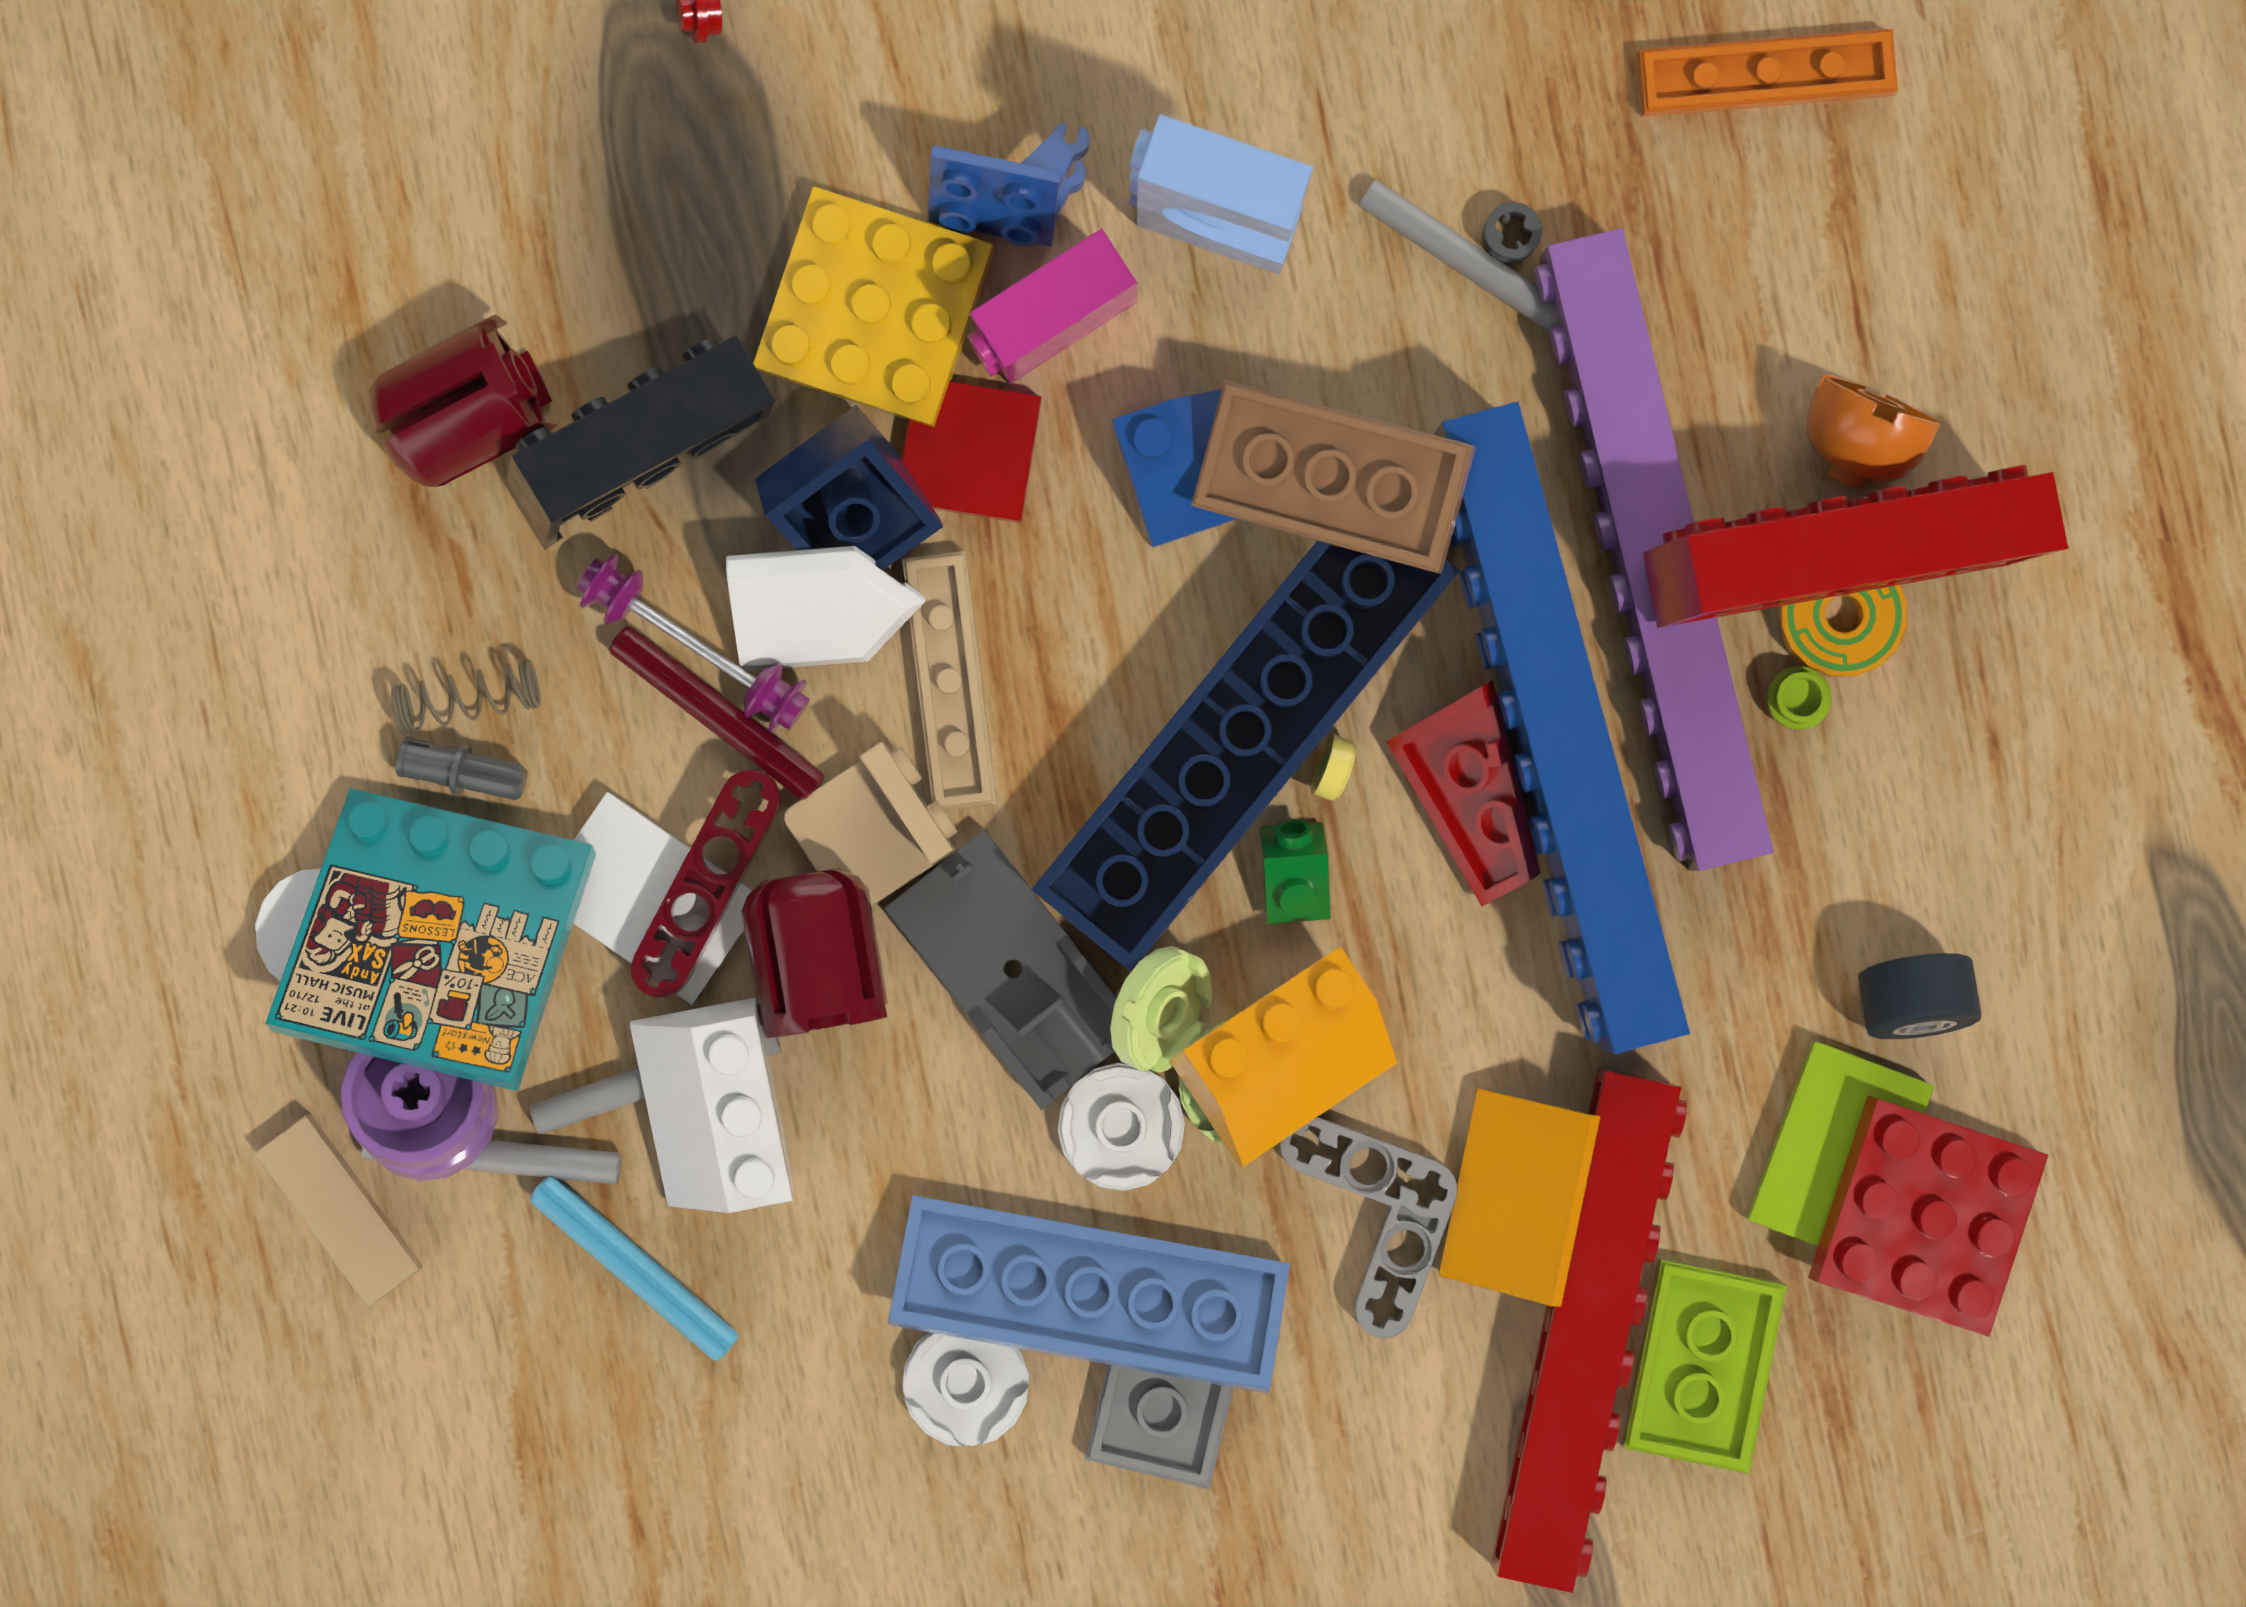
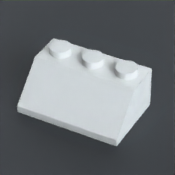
M756 997L630 1021L631 1034L667 1205L669 1207L732 1213L793 1201L794 1178L763 1025H760Z

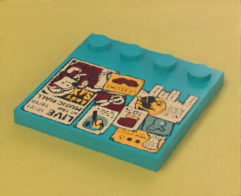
M350 788L265 1024L272 1032L518 1091L596 857L593 846Z

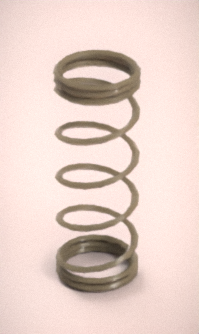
M525 659L524 662L520 660L518 664L524 699L514 678L511 666L506 663V700L504 710H499L494 703L482 671L478 668L476 671L478 702L475 716H471L466 710L458 693L454 678L449 674V714L446 722H443L437 715L429 698L425 683L421 680L419 682L421 716L418 727H414L413 707L406 685L402 683L401 685H394L391 690V701L398 729L403 734L411 733L412 731L419 732L425 720L426 703L435 720L442 726H447L453 716L454 695L465 716L475 721L480 715L482 708V688L492 708L498 714L504 715L510 704L511 683L519 700L527 710H530V708L534 709L535 707L539 708L541 703L540 689L534 665L529 659Z

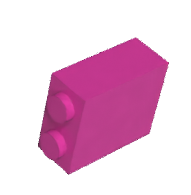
M1101 228L970 312L975 331L967 335L972 343L970 345L990 377L1001 371L1010 385L1137 303L1138 283L1103 228Z

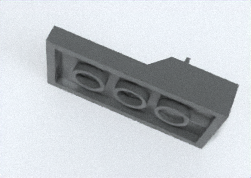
M984 829L884 909L965 1010L979 1032L1038 1107L1043 1110L1082 1076L1115 1052L1112 1047L1110 1026L1117 996ZM1015 959L1021 963L1023 970L1019 977L1010 978L1005 974L1004 965L1007 961Z

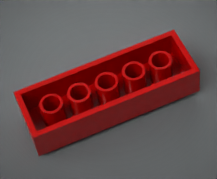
M2019 465L1987 473L1988 476L1968 480L1967 475L1932 481L1926 487L1908 490L1906 485L1873 491L1868 493V497L1847 501L1846 496H1839L1808 503L1807 507L1787 512L1786 507L1783 506L1746 514V518L1725 522L1724 517L1685 524L1683 529L1663 533V545L1643 552L1657 628L2005 567L2068 549V543L2054 472L2029 476L2027 465Z

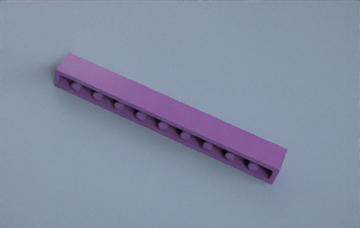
M1623 228L1549 245L1540 256L1542 265L1534 267L1536 286L1542 303L1554 301L1559 316L1560 326L1549 328L1551 348L1556 364L1558 366L1567 365L1572 385L1571 389L1564 390L1565 406L1572 427H1582L1587 447L1586 451L1579 452L1580 468L1587 489H1597L1602 509L1601 513L1594 514L1595 530L1602 551L1611 549L1617 574L1609 576L1611 597L1617 613L1626 611L1632 636L1624 638V649L1632 675L1641 673L1647 698L1639 700V711L1647 737L1656 736L1662 760L1654 762V774L1662 799L1671 798L1677 822L1669 824V836L1677 861H1687L1689 871H1701L1774 853L1718 619L1713 618L1657 628L1643 552L1663 545V533L1683 529L1685 524L1692 523L1694 520Z

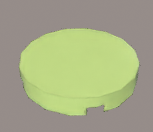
M1174 946L1155 949L1138 962L1123 983L1114 1004L1111 1020L1112 1047L1121 1062L1144 1072L1146 1070L1156 1073L1163 1072L1173 1067L1170 1063L1172 1058L1199 1039L1204 1023L1197 1019L1201 1013L1202 1005L1209 1008L1212 1000L1210 972L1201 958Z

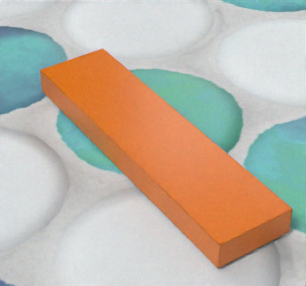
M1893 28L1642 49L1637 53L1642 117L1894 96L1898 92Z

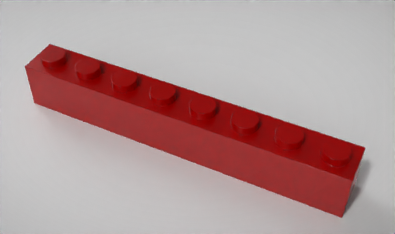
M1597 1067L1588 1113L1600 1116L1562 1304L1561 1307L1546 1305L1491 1561V1566L1497 1577L1573 1593L1577 1576L1586 1577L1588 1574L1593 1553V1539L1585 1538L1590 1513L1599 1515L1601 1512L1607 1485L1606 1476L1599 1475L1604 1450L1611 1452L1614 1450L1620 1427V1414L1612 1412L1617 1387L1627 1388L1633 1367L1634 1353L1631 1350H1626L1631 1325L1640 1326L1646 1307L1647 1289L1639 1287L1644 1262H1654L1660 1241V1226L1652 1224L1658 1199L1667 1200L1673 1181L1674 1164L1666 1162L1671 1137L1680 1138L1687 1115V1100L1679 1099L1682 1087L1675 1084Z

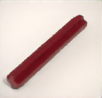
M626 626L613 639L608 649L611 655L796 797L806 799L819 788L824 779V775L820 770L773 734H770L768 730L751 717L746 718L743 711L636 629Z

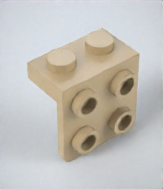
M883 742L860 756L861 761L815 790L808 798L802 799L788 808L784 815L785 824L816 871L841 868L859 876L869 889L871 906L955 852L956 849L949 838L958 833L939 802L936 800L927 806L914 787V784L923 778L904 749L900 747L891 752L887 744Z

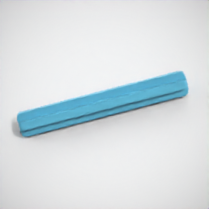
M548 1176L534 1189L529 1198L533 1206L708 1357L718 1361L736 1343L738 1334L731 1326L563 1181Z

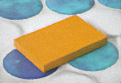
M1477 1088L1457 1183L1456 1200L1451 1212L1438 1276L1544 1305L1561 1307L1600 1116Z

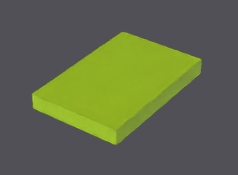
M1811 1040L1745 1219L1818 1246L1867 1096L1869 1095L1925 1114L1935 1085Z
M1658 1258L1621 1442L1624 1449L1749 1474L1787 1285L1780 1282Z

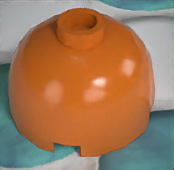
M1823 374L1811 399L1806 422L1807 437L1813 450L1827 462L1831 463L1827 473L1828 476L1851 487L1863 489L1867 479L1888 483L1905 477L1920 464L1931 447L1939 429L1940 423H1937L1938 420L1889 395L1885 394V397L1866 391L1864 390L1866 388L1864 385L1838 376Z

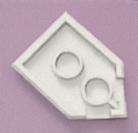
M856 546L726 556L727 582L739 665L745 671L764 670L779 663L783 665V668L867 662L926 601V597L906 582L903 584L899 583L875 565V560Z

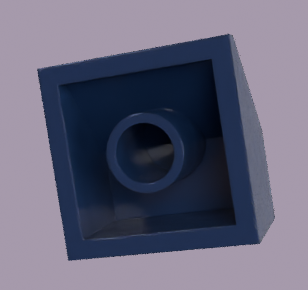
M854 405L755 478L765 516L796 550L856 546L873 558L878 568L884 570L943 527L941 519L893 446L857 405Z

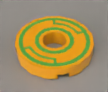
M1900 585L1836 596L1850 599L1857 607L1858 621L1850 632L1836 631L1827 622L1826 608L1828 603L1835 597L1778 607V619H1780V629L1783 634L1781 636L1787 650L1804 667L1812 668L1826 677H1856L1880 667L1898 649L1907 628V600Z

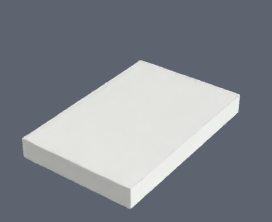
M606 792L574 839V841L591 844L596 852V857L573 924L632 963L637 948L691 847L611 792ZM704 857L705 864L712 872L718 874L727 873ZM742 882L689 982L681 991L676 993L691 1005L697 1002L745 932L741 910L747 895L752 889ZM687 893L681 896L675 903L673 910L674 918L683 929L695 931L703 927L707 922L709 906L700 895ZM662 926L658 938L669 940L670 943L660 958L648 957L645 962V966L653 971L652 978L659 983L665 979L674 981L677 978L678 971L670 966L676 950L679 947H683L690 955L695 946V942L678 939Z

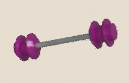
M613 554L606 562L599 557L592 561L577 585V589L584 593L580 607L584 609L594 602L599 603L606 608L604 623L606 624L624 619L631 610L749 688L744 697V716L746 718L760 711L770 718L768 730L770 734H773L780 725L787 730L792 729L810 702V698L802 694L807 684L806 680L803 679L793 686L781 680L783 671L781 663L765 668L755 678L640 601L639 598L644 589L643 572L641 570H637L629 576L624 575L617 570L619 555Z

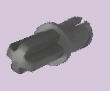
M405 737V742L402 741L396 759L397 776L416 780L420 779L447 786L451 793L458 795L464 789L517 800L522 796L527 781V770L521 764L472 753L471 746L464 744L457 749Z

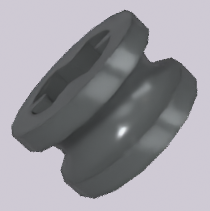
M1517 202L1502 204L1492 211L1484 224L1482 232L1484 247L1491 256L1502 263L1514 264L1522 262L1531 256L1540 242L1542 234L1541 221L1535 211L1525 204ZM1510 217L1518 218L1523 222L1521 232L1529 237L1528 243L1523 246L1520 241H1517L1513 247L1514 249L1501 245L1503 234L1495 230L1496 223L1501 220L1506 226Z

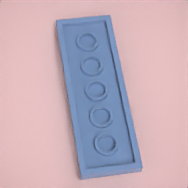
M912 1195L888 1325L1268 1393L1271 1387L1290 1263Z

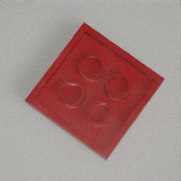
M1868 1095L1808 1278L1820 1284L1990 1337L2049 1155Z

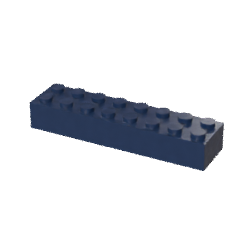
M1317 540L1031 890L1132 972L1138 962L1142 960L1460 570L1445 559L1442 574Z

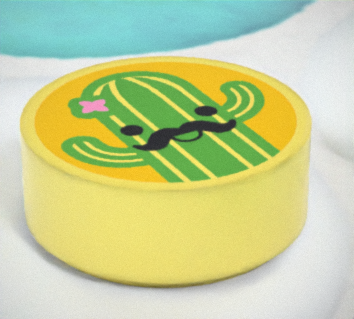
M1335 734L1329 736L1314 771L1311 794L1330 801H1335V799L1341 796L1349 780L1356 757L1357 748L1354 741Z

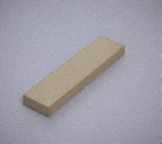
M966 551L902 559L905 582L926 597L925 603L910 617L932 803L937 800L944 810L997 804Z

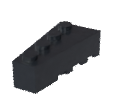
M737 335L720 344L715 337L708 338L683 354L682 357L685 360L683 364L666 373H663L660 367L647 370L627 384L630 391L610 403L607 402L604 396L591 400L571 414L574 421L554 433L550 431L549 427H542L526 435L515 444L518 452L511 455L506 486L544 550L564 539L559 528L579 515L582 520L588 518L592 522L613 509L612 506L626 495L623 488L631 483H634L637 489H648L668 477L669 474L681 465L677 456L688 451L692 459H698L769 416L775 399Z

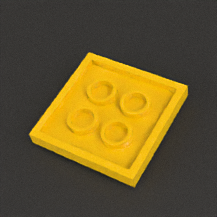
M813 186L753 364L757 371L906 420L910 419L934 427L972 320L970 312L976 309L995 247L992 243Z

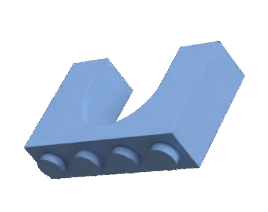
M1161 114L1158 116L1153 132L1141 129L1129 164V168H1132L1129 180L1132 181L1129 193H1131L1129 204L1137 207V226L1280 274L1304 204L1302 201L1311 178L1313 166Z

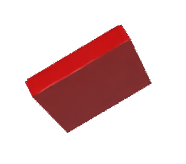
M949 381L934 427L909 419L902 461L933 509L1022 524L1042 396Z

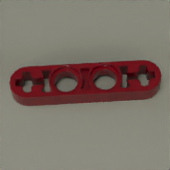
M743 770L732 775L724 784L633 956L630 966L631 976L636 987L645 995L655 998L672 996L681 991L693 975L778 814L781 805V792L775 780L768 774L756 770ZM756 780L764 785L761 790V796L768 800V805L764 811L753 809L749 812L743 824L745 827L755 828V833L749 842L737 830L718 826L717 823L723 812L729 819L735 820L742 806L740 799L734 796L736 789L739 786L750 788ZM724 836L730 838L739 849L738 864L732 871L726 874L712 872L704 862L703 853L705 846L716 837ZM687 893L700 895L709 906L707 922L703 927L695 931L683 929L674 918L673 910L675 903L681 896ZM662 926H664L674 937L695 942V946L690 955L683 947H679L676 950L670 966L678 971L677 978L674 981L670 979L662 980L656 986L650 982L653 971L645 966V962L648 957L660 958L666 951L670 941L658 938V934Z

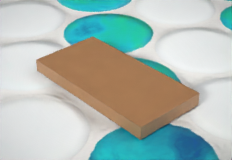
M1224 380L1191 506L1442 574L1476 446Z

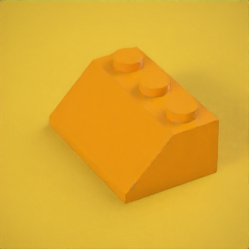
M1341 946L1170 1060V1063L1240 1168L1398 1063L1377 999Z

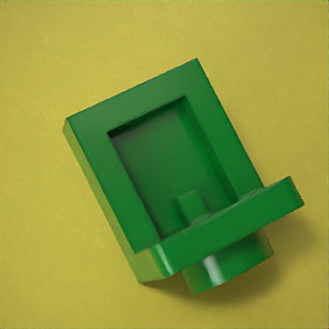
M1289 819L1281 821L1276 825L1262 826L1260 828V842L1263 856L1267 924L1331 919L1328 851L1323 824L1321 822Z

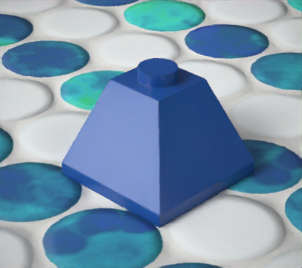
M1222 389L1174 398L1112 419V429L1153 548L1238 520L1237 518L1191 506Z

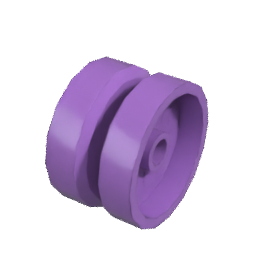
M358 1052L349 1062L341 1086L343 1117L355 1140L375 1160L393 1174L418 1181L447 1178L473 1164L490 1143L498 1119L497 1095L493 1085ZM423 1097H429L427 1101L419 1100ZM418 1101V1109L413 1110L415 1103Z

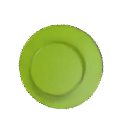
M1795 666L1781 671L1772 679L1767 689L1766 703L1771 716L1777 723L1788 729L1804 730L1816 726L1826 717L1831 706V690L1827 681L1819 672L1809 667Z

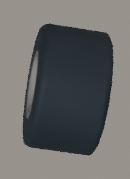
M1936 953L1903 957L1870 966L1858 975L1865 1025L1870 1037L1878 1039H1910L1934 1036L1972 1026L1981 1019V1008L1973 961L1969 956L1957 953Z

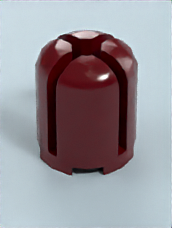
M496 314L380 374L369 389V410L375 431L383 433L390 430L393 434L383 443V448L398 469L423 486H444L515 449V444L533 431L542 427H549L550 430L557 427V424L545 422L542 407L552 402V398L528 350L519 355L510 347L497 330L508 323Z
M841 868L762 881L747 895L741 912L760 1025H764L767 1038L810 1033L812 1030L845 1024L850 1026L887 1018L885 1004L888 1003L870 894L869 889L859 876Z

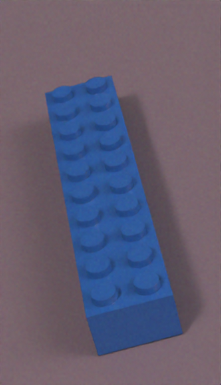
M1519 402L1443 421L1433 435L1476 446L1450 546L1461 545L1466 566L1463 571L1458 573L1461 591L1468 609L1478 606L1483 625L1481 632L1475 633L1479 657L1484 670L1495 669L1500 687L1497 698L1505 730H1511L1517 754L1512 755L1520 791L1521 793L1528 792L1534 816L1527 819L1536 855H1545L1551 878L1542 880L1545 900L1551 916L1558 915L1559 918L1562 917L1568 939L1559 941L1563 966L1568 978L1575 977L1577 981L1579 980L1585 1000L1575 1003L1582 1034L1585 1040L1592 1039L1593 1043H1596L1597 1048L1612 1054L1690 1034L1689 1026Z

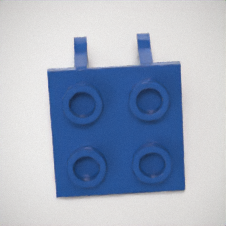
M1059 124L1054 128L1052 134L1022 163L933 145L930 156L928 221L941 224L944 228L957 233L976 231L1003 237L1006 241L1019 246L1038 244L1052 247L1055 224L1069 195L1078 192L1085 183L1086 168L1080 159L1089 150L1090 136L1087 129L1080 127L1077 141L1073 144H1068L1065 142L1067 124ZM1076 161L1073 174L1070 177H1066L1073 162Z

